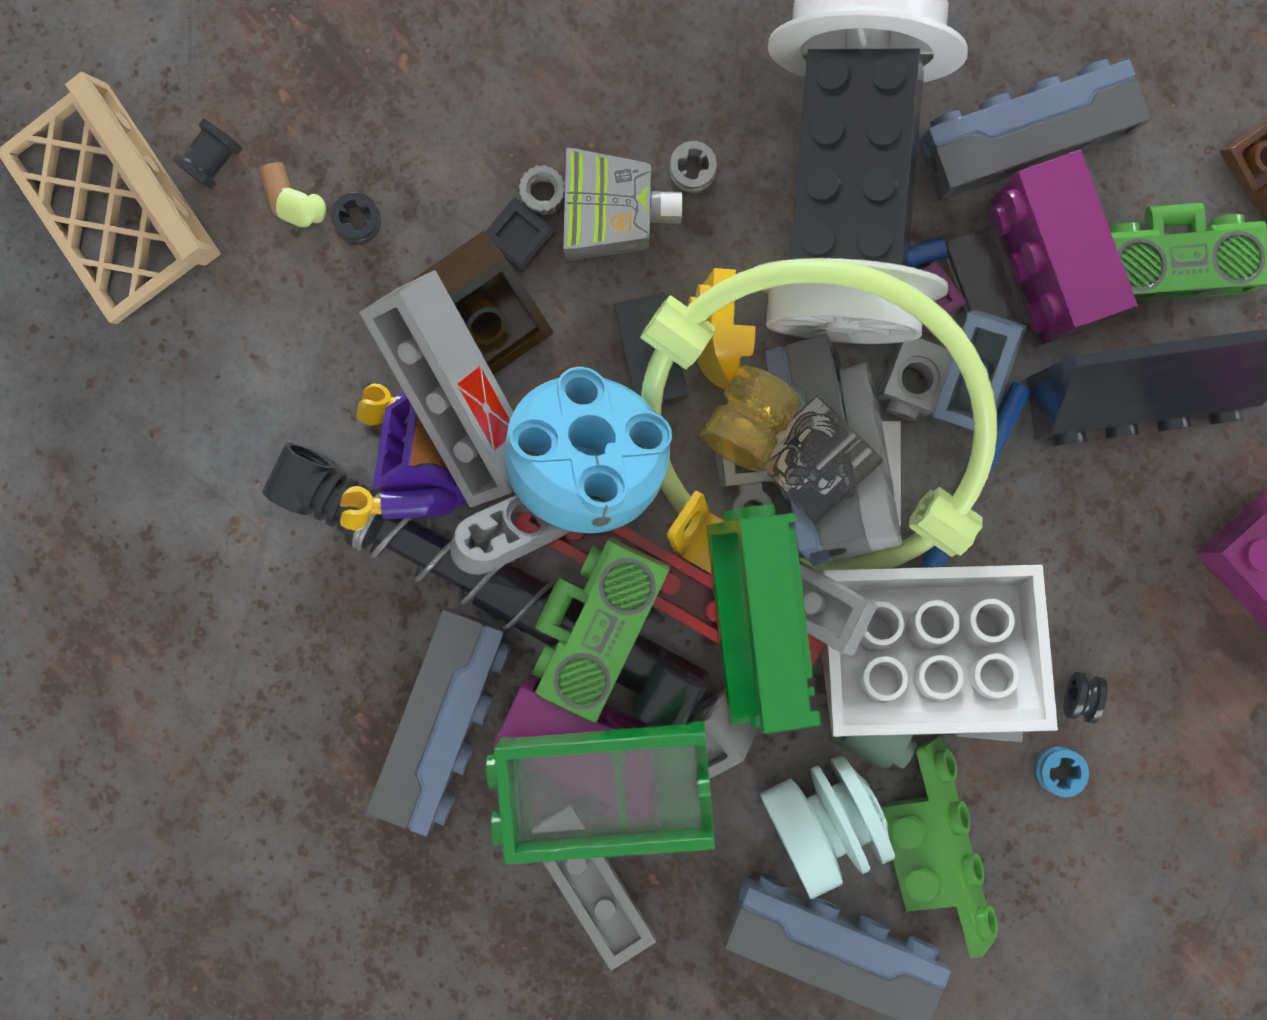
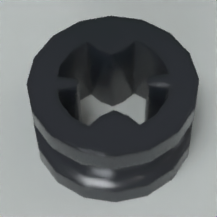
M358 192L347 193L339 197L333 204L331 211L332 223L340 237L346 242L356 245L365 244L372 240L379 232L381 226L380 213L374 201L367 195ZM358 206L361 213L370 212V219H363L365 227L360 230H354L350 223L343 224V217L350 218L347 210L352 207Z
M1077 671L1073 673L1064 696L1065 716L1076 719L1079 715H1083L1085 722L1097 723L1103 714L1107 701L1108 687L1106 679L1095 676L1088 680L1086 673Z

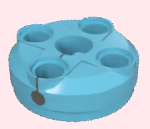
M570 368L562 373L560 378L545 382L530 391L514 410L508 427L504 451L508 479L521 502L537 517L551 525L581 533H599L614 530L636 519L658 494L669 466V445L672 440V430L668 422L658 415L651 405L636 392L617 382L603 378L590 368ZM636 445H642L647 449H642ZM524 451H532L540 456H530L524 453ZM588 496L600 497L605 503L596 502Z

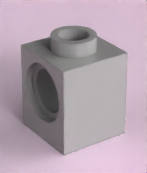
M921 338L896 343L877 393L878 400L887 403L886 411L909 421H916L917 416L924 418L934 413L953 357L945 347ZM913 368L923 375L925 387L921 394H913L905 389L902 383L904 369Z
M725 688L699 702L686 723L705 721L709 779L743 762L759 729L751 728L750 722L729 724Z

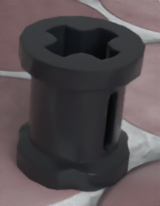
M203 118L198 124L201 129L199 134L183 155L176 154L171 161L202 185L213 190L216 186L215 176L232 154L239 155L243 148L230 136Z

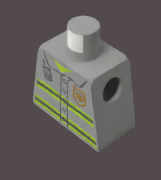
M566 148L563 247L566 260H580L645 250L649 248L650 223L681 224L682 192L651 191L650 164L575 148Z

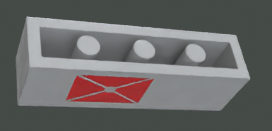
M436 270L396 288L361 310L359 313L469 507L471 508L511 494L514 490L508 479L504 451L513 410ZM524 451V453L530 456H537L535 452Z

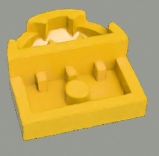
M714 268L703 285L698 284L696 297H690L688 305L719 282L736 275V270ZM735 301L706 319L716 329L703 352L696 360L703 374L713 384L725 390L742 391L746 387L748 376L746 371L738 370L740 358L742 356H751L754 353L756 326L734 325Z

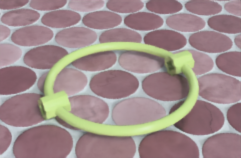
M802 259L765 264L740 272L702 293L687 307L671 295L662 303L640 337L655 348L648 363L641 397L660 416L664 387L673 362L685 370L690 365L692 366L703 352L716 329L706 319L729 303L748 294L787 284H834L876 295L897 305L918 319L931 330L953 357L965 380L970 395L974 435L972 451L963 479L953 496L940 487L936 490H930L925 494L909 518V528L916 533L902 540L899 546L838 561L831 560L829 563L813 566L806 558H799V560L821 573L824 570L892 569L922 555L934 546L950 557H953L957 554L961 556L973 544L975 537L983 527V517L971 510V508L978 499L989 476L997 440V411L994 393L987 371L971 341L950 315L928 296L895 277L862 265L836 260ZM669 460V466L660 489L671 506L680 514L691 496L684 488Z

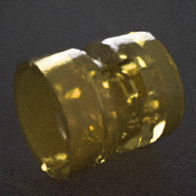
M744 365L737 369L724 391V395L728 400L727 405H719L714 408L700 432V437L706 445L723 458L746 469L762 471L778 445L779 440L774 432L786 431L802 400L788 384L778 377L759 368Z

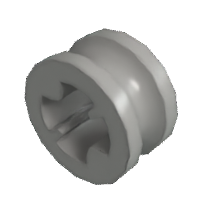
M688 141L678 146L671 156L669 168L670 178L675 187L689 194L701 193L706 190L713 182L716 172L717 161L714 152L709 146L698 141ZM688 156L699 157V165L703 163L707 165V170H700L698 179L686 178L687 170L679 171L678 165H686Z

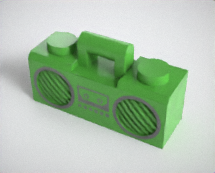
M1203 203L1147 207L1145 211L1146 230L1140 231V223L1126 222L1109 226L1136 302L1249 294L1267 286V226L1264 221L1245 222L1244 214H1229L1211 219V226L1206 227ZM1187 225L1188 233L1165 234L1164 227Z
M610 537L604 548L593 545L581 569L580 575L589 578L586 587L559 576L535 628L560 640L557 648L546 644L532 675L541 678L535 693L596 723L669 572L670 565ZM574 597L584 602L585 605L573 630L561 625V622Z

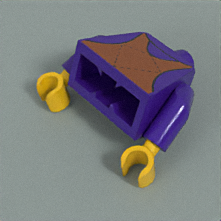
M373 383L364 389L362 400L358 404L356 413L357 419L366 425H379L383 422L372 489L381 493V497L373 498L368 490L359 486L350 487L343 493L340 506H354L360 509H350L342 512L340 524L350 530H359L365 527L369 521L370 514H382L383 519L444 516L467 502L406 394L398 393L397 397H390L389 390L381 384Z

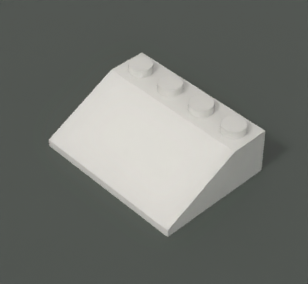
M1043 565L823 571V574L878 605L854 656L841 654L825 644L821 651L832 737L1058 730Z

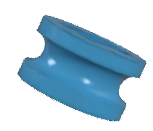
M1060 746L1049 747L1041 752L1036 759L1034 767L1035 777L1040 786L1054 795L1064 798L1072 797L1082 792L1088 783L1090 775L1088 764L1081 755ZM1066 757L1067 759L1064 763L1073 767V774L1064 776L1063 785H1057L1059 780L1050 776V769L1059 767L1061 758Z

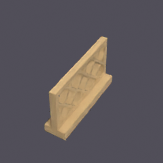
M81 71L65 84L70 93L0 147V159L108 322L118 324L197 264L206 266L220 256L221 253L110 86ZM77 110L85 121L82 143L61 141L64 120ZM96 140L102 148L95 147ZM34 143L46 145L42 175L29 173L18 157ZM60 148L80 151L76 181L55 178ZM94 154L108 156L113 164L110 187L89 184ZM35 181L40 182V188H38ZM124 182L126 183L130 191L123 190ZM54 184L75 188L70 218L57 216L51 207ZM88 190L109 194L105 224L84 221ZM122 197L136 199L142 207L139 231L118 227ZM63 224H69L68 231ZM153 225L159 234L152 233ZM82 227L103 231L99 262L86 259L79 249ZM116 233L138 237L133 268L112 264ZM151 240L165 242L176 258V261L160 273L146 270ZM91 266L98 267L97 275L95 274ZM111 270L132 274L129 296L117 305L108 293ZM145 276L152 277V279L144 284Z

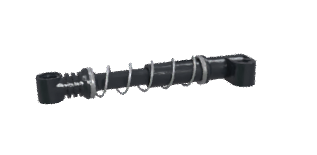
M286 443L262 490L263 495L270 501L297 514L310 515L313 513L315 519L319 521L325 519V524L330 527L337 525V530L343 533L345 542L353 548H357L358 551L364 550L369 544L373 543L370 551L371 558L376 557L384 547L417 565L414 573L415 582L420 581L428 572H431L460 588L458 594L459 606L466 604L475 596L472 604L501 619L503 630L514 626L545 643V646L547 644L557 648L560 640L535 628L556 581L549 584L544 583L518 569L516 559L511 561L513 565L507 563L481 575L469 574L461 570L454 563L450 554L452 541L431 530L430 517H427L425 527L412 520V518L383 519L382 514H370L369 521L365 527L359 530L346 529L340 524L342 512L350 509H360L354 506H340L341 498L347 489L358 486L359 482L353 478L347 480V475L342 472L335 474L333 463L309 448L294 443ZM364 484L360 486L368 490L373 498L381 497V493L372 489V486L368 487ZM470 537V549L475 547L474 539ZM464 592H468L469 594L463 599ZM573 598L561 625L573 630L585 604ZM638 634L616 682L637 693L632 709L640 719L650 726L683 725L689 720L707 688L709 672Z

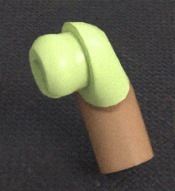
M269 163L259 168L258 171L269 206L276 217L298 227H309L311 223H320L324 220L326 216L324 200L319 195L311 194L307 196L305 193L292 189L283 163Z

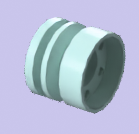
M843 754L830 759L831 767L838 781L833 786L830 785L818 765L810 769L816 794L806 798L799 786L791 778L759 793L810 899H814L843 884L837 858L847 854L862 874L869 872L870 866L862 850V846L868 843L882 865L895 859V854L889 840L888 824L881 807L866 780L852 768Z

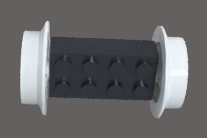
M794 0L792 20L779 26L770 35L768 52L771 58L786 70L805 77L790 260H836L862 265L884 272L911 285L933 301L947 295L948 283L943 278L923 270L908 267L923 83L951 74L959 69L967 59V42L957 31L947 26L948 0ZM775 261V262H770V263H765V264H771V263H776V262H781V261ZM799 283L760 290L768 294L767 328L784 335L809 339L827 334L831 342L850 344L901 343L918 339L922 335V323L914 316L887 300L858 289L834 284Z

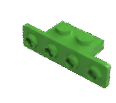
M941 735L934 736L916 748L927 797L886 802L881 806V810L888 824L889 840L895 854L893 862L906 912L957 907L970 958H980L984 956L995 942L998 934L997 917L993 907L986 904L982 888L984 883L983 864L980 856L977 853H973L968 835L971 827L970 814L966 804L963 801H959L954 782L957 777L954 755L950 749H946Z

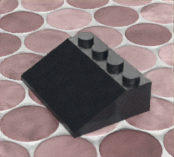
M1267 329L1073 355L1026 378L1027 387L1031 389L1029 401L1035 439L1053 437L1054 446L1086 442L1085 432L1105 430L1106 439L1138 435V425L1157 423L1158 432L1190 428V418L1209 415L1210 425L1244 420L1243 410L1263 406L1267 399Z

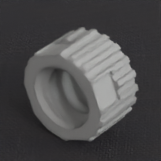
M536 165L535 168H530L527 173H524L519 185V195L522 198L523 204L540 217L554 213L557 214V211L561 210L565 203V181H563L562 175L552 167H546V165L539 167ZM547 182L553 184L555 192L551 200L539 201L532 197V187L536 183Z

